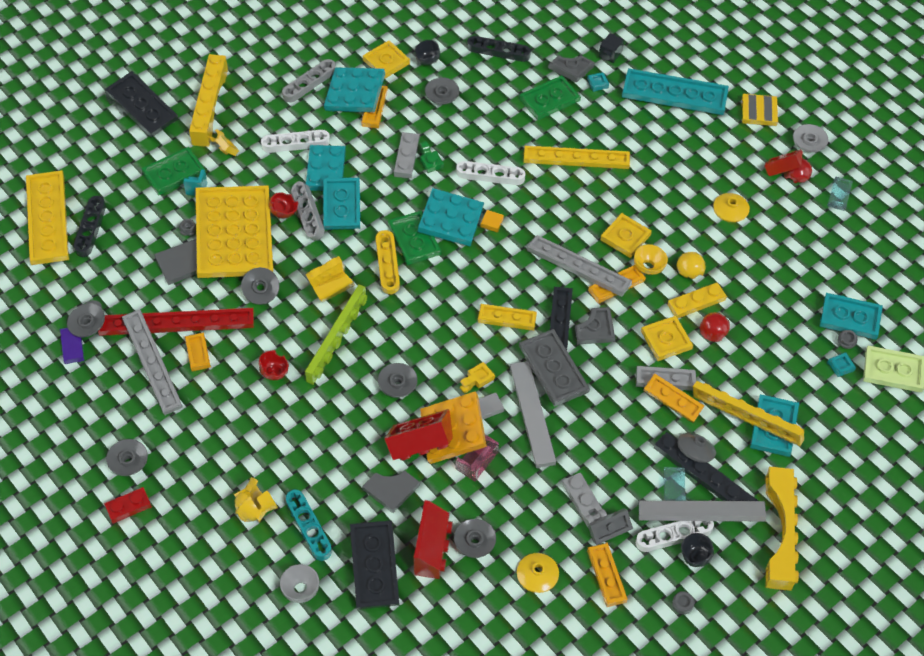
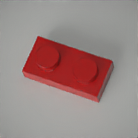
M144 487L104 503L112 524L152 507Z

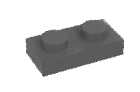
M624 508L587 524L593 543L596 545L633 529L628 511Z

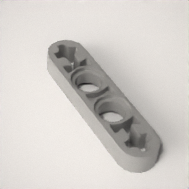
M326 59L285 86L282 90L284 101L289 103L295 102L330 78L335 71V62ZM316 74H317V75H320L319 78H312V77H311L312 75H316ZM301 83L307 84L305 87H300L299 85Z
M298 181L292 187V195L294 201H298L297 210L306 235L316 241L323 237L324 226L309 186ZM308 200L307 206L303 208L304 202ZM313 213L312 219L308 221L309 215Z

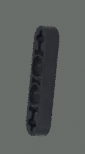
M471 36L467 40V49L470 52L521 62L528 61L531 56V49L526 45L480 36ZM492 45V46H494L495 48H494V49H489V48H487V46ZM506 48H507V49H510L511 51H510V52H505V51H503V49H506Z
M93 196L88 200L74 242V250L79 257H87L93 250L106 209L105 201L101 196ZM92 216L97 217L95 221H88V218ZM86 231H92V234L89 236L83 235Z

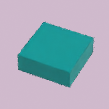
M604 72L588 75L587 81L593 92L609 88V82Z
M847 353L828 360L837 377L851 373L856 369Z

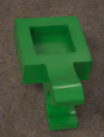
M427 141L420 143V152L422 154L420 161L427 173L444 168V163L437 151L431 152Z

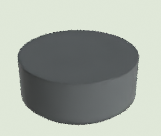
M688 592L677 593L672 601L674 610L679 614L690 613L695 604L693 596Z

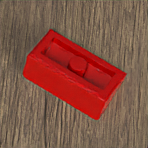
M800 149L769 159L764 165L768 175L773 176L799 168L802 162L803 151Z

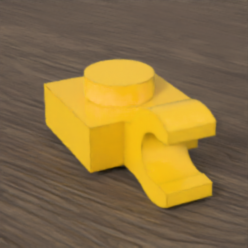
M216 129L217 138L210 136V140L219 144V149L226 155L230 153L236 156L239 152L238 148L224 136L222 131Z
M482 362L468 370V377L460 381L462 385L459 388L463 393L470 391L474 385L481 388L493 381L495 375Z

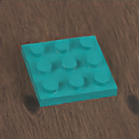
M335 67L324 104L325 111L375 112L386 74L385 70L378 68Z
M432 188L418 227V232L471 246L484 202Z

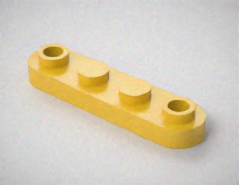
M382 230L376 235L381 289L386 294H394L400 288L395 240L392 232Z

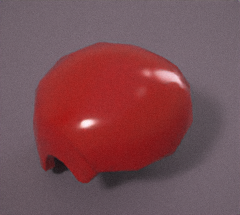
M802 158L799 168L783 172L785 179L791 178L794 183H804L810 179L813 171L811 164Z
M275 193L270 198L269 209L274 216L286 219L297 211L298 201H294L291 194Z
M711 312L703 318L699 326L700 333L709 341H722L730 330V322L721 313Z
M275 350L266 351L260 355L259 370L265 378L280 380L288 373L289 363L284 355H277Z

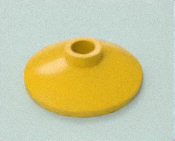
M725 193L718 196L713 205L715 214L727 222H740L748 216L750 209L746 199L734 193Z
M533 553L525 556L519 562L517 578L526 590L533 593H543L556 585L559 578V569L556 562L548 555ZM535 568H541L542 571L536 572Z

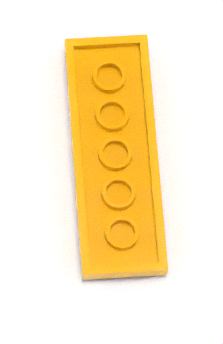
M63 171L26 175L31 265L69 260Z

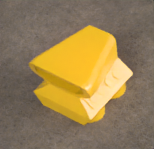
M339 256L306 274L321 302L355 286L354 282L345 274V265Z

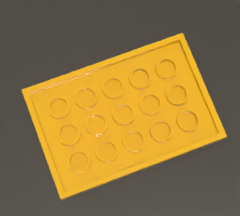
M269 186L196 188L197 278L245 276L250 270L259 267L267 268L273 272Z

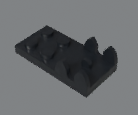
M133 71L105 88L108 102L110 104L115 102L119 113H126L151 138L178 120V115Z
M392 520L350 524L357 610L400 606Z

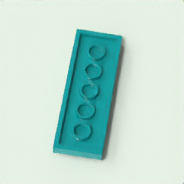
M628 68L622 97L724 115L729 86Z

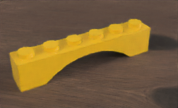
M209 54L189 130L193 146H210L211 140L209 137L213 134L217 97L221 86L226 81L228 73L227 60L224 55Z
M769 467L766 474V495L778 511L782 526L780 548L769 560L766 567V588L791 591L799 579V572L795 570V564L798 563V551H795V545L798 543V532H795V526L798 523V514H795L798 496L794 495V489L796 490L797 477H794V469Z

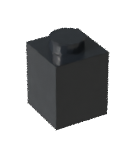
M609 33L600 45L599 57L614 63L623 51L624 39Z

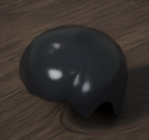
M425 40L416 45L415 56L417 62L421 65L436 63L440 57L438 43L434 40Z
M692 533L686 536L681 543L683 558L690 566L703 567L711 562L714 556V548L708 536L702 533Z

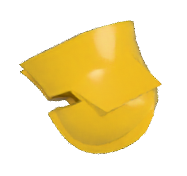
M252 477L243 490L234 494L236 497L235 514H238L239 518L244 522H254L257 520L260 523L267 512L278 507L268 490L262 493L257 487L258 480Z

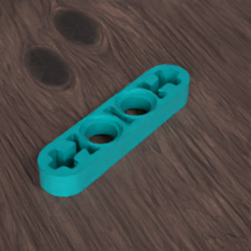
M291 490L286 495V504L313 556L319 561L329 559L332 554L331 544L304 494L299 490ZM295 497L299 500V508H297L296 503L292 501V498ZM301 513H308L310 515L309 519L301 521L298 516ZM311 529L319 531L316 537H309L307 535ZM318 542H320L322 548L326 550L325 553L319 551L317 544Z

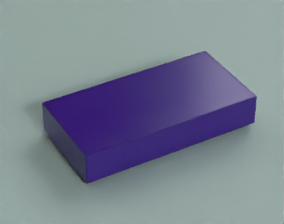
M68 328L60 329L64 364L84 361L82 337L74 336Z

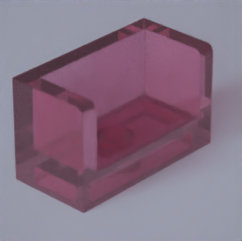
M485 435L487 447L468 452L463 459L459 457L456 459L455 469L475 482L498 454L499 443Z

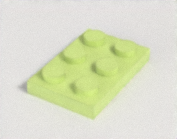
M867 346L863 381L922 393L924 390V356Z

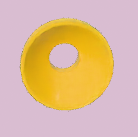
M642 245L637 248L634 254L635 266L645 274L654 275L661 273L668 262L666 253L655 245ZM644 263H651L653 268H646Z

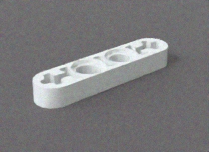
M325 130L266 135L261 139L262 150L267 153L310 149V145H329L330 143L329 133ZM303 138L309 139L308 142H300ZM284 140L291 141L290 144H283L282 142Z
M461 161L457 164L456 168L457 176L462 179L509 185H521L525 181V171L519 167ZM485 170L487 173L479 174L477 171ZM502 172L504 173V175L499 177L496 176L495 173Z
M678 521L644 530L637 535L636 547L642 552H650L682 543L688 535H682L679 532L681 527H687L690 530V534L702 533L708 536L713 530L714 522ZM700 524L708 525L707 529L703 526L700 527ZM667 532L671 538L669 540H662L659 534ZM642 538H645L646 541H649V544L646 545L645 542H642Z

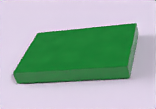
M561 75L519 94V99L538 121L579 102L581 96Z
M189 147L141 168L143 175L158 196L184 184V179H189V176L199 177L201 170H205Z
M422 210L388 220V226L394 235L406 265L441 255V249L435 237L418 232L423 215Z

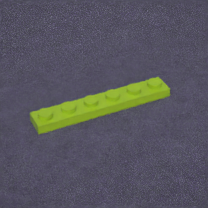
M358 284L305 371L306 382L314 385L317 378L320 379L326 363H330L333 351L339 348L341 338L344 334L348 333L350 323L357 318L361 305L364 306L367 301L364 286Z

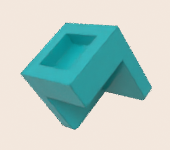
M201 170L199 177L189 176V179H184L186 195L196 196V188L207 187L208 182L205 170Z

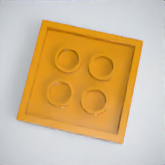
M476 392L420 409L421 417L446 409L450 411L453 438L448 447L441 450L434 448L426 453L427 461L430 464L487 447L479 397Z

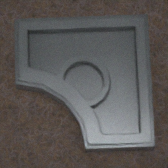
M557 56L549 63L548 68L577 83L594 68L595 62L583 56L577 58Z
M610 307L591 308L588 320L582 324L575 325L577 345L615 342Z
M405 470L399 475L391 477L375 473L362 486V490L390 512L394 513L420 486V482Z

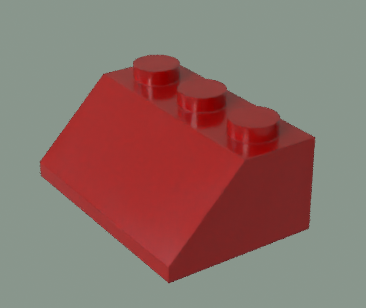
M446 409L393 425L385 437L392 459L403 461L417 453L424 455L430 452L431 449L437 448L441 450L448 447L453 438L450 411Z
M429 500L424 501L414 554V575L439 579L440 573L445 572L446 559H443L444 552L448 553L450 540L446 539L447 533L451 534L453 521H449V512Z

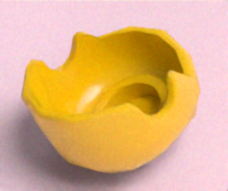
M697 252L682 254L676 264L679 274L691 279H695L699 275L703 276L706 269L703 257Z

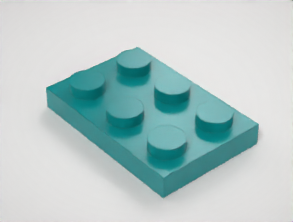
M310 145L306 185L309 186L310 191H323V178H343L345 146Z
M323 178L324 230L360 229V178Z
M826 292L820 327L841 332L851 330L858 336L877 340L883 305Z
M762 394L759 395L757 407L773 416L781 417L788 423L796 424L798 402ZM754 425L750 448L788 457L791 456L793 443Z

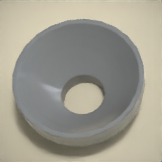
M303 564L294 565L282 574L280 588L288 600L295 603L307 602L316 595L319 589V577L317 572L310 566ZM299 583L307 586L306 591L303 593H297L294 588Z

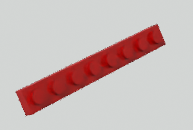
M253 308L142 313L150 333L254 328ZM127 314L105 315L104 324L98 331L99 336L129 334L122 316Z

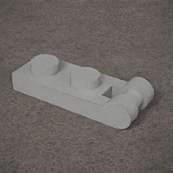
M581 472L562 481L563 487L587 527V524L607 516V513L600 506Z

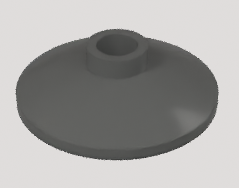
M436 78L426 85L425 94L433 103L449 104L459 96V86L449 78Z
M254 268L243 277L241 283L242 293L251 303L258 305L267 304L277 296L279 280L275 273L267 268ZM263 285L264 289L260 291L257 287Z
M87 303L80 305L69 315L67 327L74 336H91L103 326L105 313L96 304Z
M393 363L381 370L378 376V384L386 395L404 397L416 388L417 375L409 365Z
M689 432L679 436L677 441L678 447L690 459L706 463L715 458V447L705 437Z
M125 439L115 443L109 449L106 462L113 473L120 476H130L143 469L147 463L148 453L146 447L141 442L134 439Z
M469 519L457 527L454 534V543L458 551L470 558H480L493 550L496 543V534L493 527L486 521ZM476 539L478 543H472L471 541Z

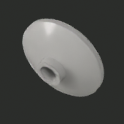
M806 124L799 126L794 131L793 140L804 151L818 152L827 146L828 135L822 128Z

